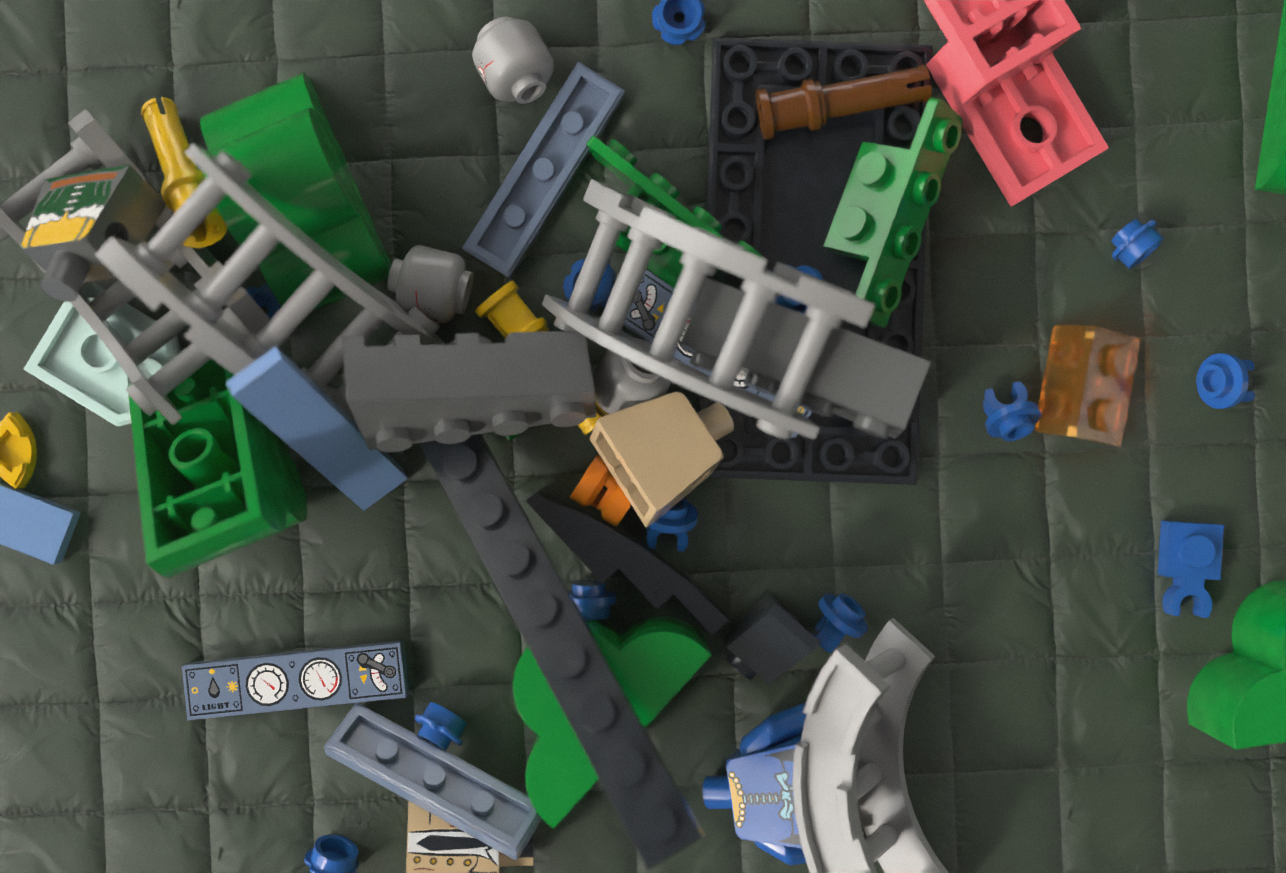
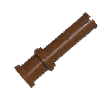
M925 64L914 68L821 86L818 80L807 79L803 80L801 87L768 93L765 88L756 89V106L763 139L770 140L774 138L776 132L808 126L811 131L820 130L822 126L826 125V119L920 101L928 102L932 95L931 85L907 88L908 83L930 79L928 68Z

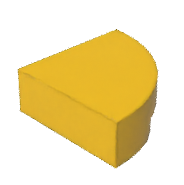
M9 412L0 422V477L14 489H24L35 469L37 459L36 442L33 432L25 419L18 412Z

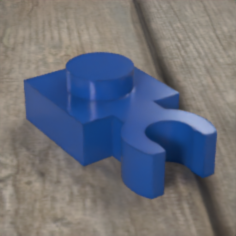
M1161 520L1158 575L1173 577V585L1165 591L1162 599L1165 613L1172 616H1180L1181 601L1184 597L1190 595L1194 602L1193 615L1202 618L1210 616L1212 599L1204 589L1205 579L1221 580L1224 525Z

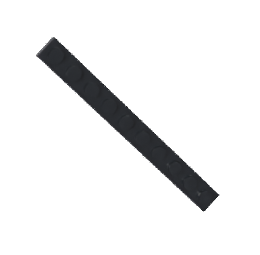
M470 435L467 440L455 444H443L436 440L420 443L647 869L657 867L703 839L705 835L483 435Z

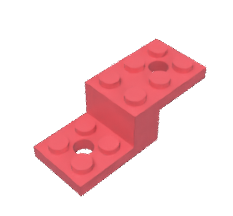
M924 0L948 40L926 66L950 107L962 118V127L1010 207L1109 148L1053 55L1057 48L1082 29L1065 0ZM1023 117L1032 118L1040 124L1043 131L1040 143H1032L1022 135L1020 122Z

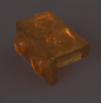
M1055 325L1052 329L1038 405L1042 415L1035 424V431L1121 447L1124 427L1128 418V406L1134 373L1138 364V351L1141 339L1098 326Z

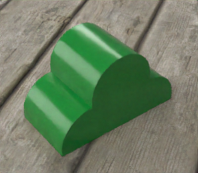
M305 72L201 117V130L208 152L217 156L221 150H224L236 158L252 174L246 181L252 188L315 243L371 286L388 279L392 265L311 79ZM228 194L216 205L226 226L241 247L261 223ZM282 241L259 264L266 282L281 306L290 299L316 270ZM334 285L310 313L342 300L349 295Z
M213 358L167 394L182 416L173 425L159 410L149 416L128 394L146 564L156 573L166 578L173 577L279 533L307 519L308 508L304 488L284 442L231 395L226 382L235 375Z
M1278 580L1258 587L1242 601L1232 624L1233 653L1219 656L1207 663L1194 678L1188 692L1187 715L1189 725L1234 749L1286 742V580Z
M668 616L646 618L634 623L622 634L604 619L585 620L645 728L711 656L707 638L694 626L678 618ZM527 645L516 666L513 678V696L517 710L528 727L537 734L527 762L526 788L536 812L554 829L599 778Z

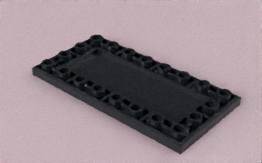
M713 37L706 211L723 226L718 234L737 244L742 240L753 247L767 260L764 267L765 270L772 272L775 270L778 262L795 268L806 265L817 269L823 281L856 294L868 261L834 254L824 247L825 240L862 142L910 149L927 102L920 101L826 119V125L822 126L820 130L811 131L808 126L776 132L773 139L764 140L757 113L756 89L765 88L768 93L801 87L803 80L807 79L818 80L820 85L824 86L918 67V65H926L933 58V45ZM929 72L930 79L908 83L907 88L911 89L931 85L932 87L931 73ZM927 219L921 233L919 251L911 260L901 286L900 302L891 313L886 327L874 326L867 322L864 328L843 319L839 328L922 358ZM717 267L713 276L709 274L706 276L708 279L745 292L741 289L745 279ZM920 391L905 429L896 438L890 436L881 438L854 427L853 421L832 413L831 417H826L812 412L808 419L820 428L816 438L813 439L798 433L796 438L790 437L787 440L760 429L757 426L759 418L722 404L733 420L734 430L715 441L722 451L723 459L709 476L710 478L917 485ZM700 394L699 412L717 401Z

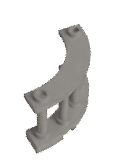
M85 109L68 122L79 136L70 143L74 149L3 203L0 202V240L4 241L11 236L23 249L22 242L27 229L19 221L34 210L45 179L82 173L89 167L96 170L103 164L106 168L130 164L147 183L149 181ZM165 206L155 224L161 229L174 215V212ZM181 245L169 259L172 265L169 269L174 265L181 268L188 262L202 276L194 284L199 291H202L223 267L206 247L190 248ZM120 279L92 301L80 290L76 300L70 303L99 336L128 375L132 384L126 388L127 393L149 416L159 410L172 425L175 424L182 416L167 394L212 358L192 343L154 375H151L143 362L189 326V324L170 310L127 344L106 319L137 295ZM241 285L224 303L227 305V308L223 311L224 314L221 317L246 337L251 332L258 334L270 321L269 317Z
M192 144L185 153L208 176L149 243L141 241L136 246L111 236L95 254L154 311L164 303L182 320L191 325V329L184 336L234 375L240 373L275 346L279 348L336 285L364 306V309L309 369L302 367L301 371L355 423L357 422L347 403L346 388L341 386L337 390L327 386L344 366L342 336H364V341L366 342L385 321L398 330L395 335H419L421 345H446L435 334L440 328L437 322L428 319L416 306L407 312L396 301L364 281L315 243L246 182L252 174L243 164L224 150H221L217 156L195 144ZM228 194L261 224L202 291L194 289L191 292L168 271L172 266L169 259L223 197ZM282 241L316 270L258 334L251 332L246 337L221 317L224 314L221 307L272 249ZM394 337L385 346H394Z
M591 179L583 200L599 210L595 219L600 224L569 302L547 294L544 297L542 305L556 316L554 325L563 331H578L616 354L670 381L731 408L759 418L757 426L774 436L789 440L792 433L796 432L815 439L820 428L796 409L832 327L839 329L844 319L865 328L875 305L846 289L780 262L777 263L773 273L765 270L764 267L767 260L745 251V247L696 226L692 228L675 220L676 216L641 198ZM629 226H631L628 238L632 239V242L601 317L597 312L590 310V307L621 231L627 232ZM664 242L684 251L680 262L685 266L650 347L622 331V327L654 249L661 250ZM719 267L744 278L745 281L741 289L746 294L711 375H708L672 357L707 274L713 276L716 268ZM780 293L809 305L805 315L810 319L774 401L736 387L733 384L768 303H775Z
M894 618L890 619L874 641L865 661L847 644L834 651L821 670L803 711L807 715L801 741L795 745L793 795L800 843L810 873H878L874 862L877 860L885 873H949L932 850L915 816L907 790L903 762L904 727L908 708L923 673L935 656ZM862 826H863V829H864L865 834H866V836H867L866 839L864 838V835H863Z

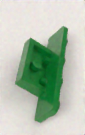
M930 98L928 100L910 149L862 142L824 243V247L834 254L868 261L856 295L875 305L867 321L874 326L885 328L891 313L900 302L902 283L911 260L919 251L921 233L929 211L939 198L941 179L949 158L960 142L963 120L942 99Z
M594 135L586 143V146L599 163L631 187L627 192L628 194L641 198L676 216L675 220L692 228L696 226L722 237L718 233L723 226L712 215L699 206H696L692 212L676 200L680 195L679 191L661 175L654 172L650 178H647L633 167L638 160L620 143L612 139L608 145H605ZM629 226L627 232L621 231L616 246L626 254L632 242V239L628 238L631 226ZM740 240L737 243L745 247V251L765 259L746 242ZM663 242L661 250L654 249L646 270L675 289L685 266L680 262L684 251Z

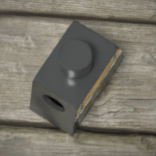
M130 164L45 179L22 246L24 252L46 271L40 286L47 295L60 301L72 302L76 300L84 282L117 278L95 255L111 236L136 246L141 241L145 242L163 212L166 203Z

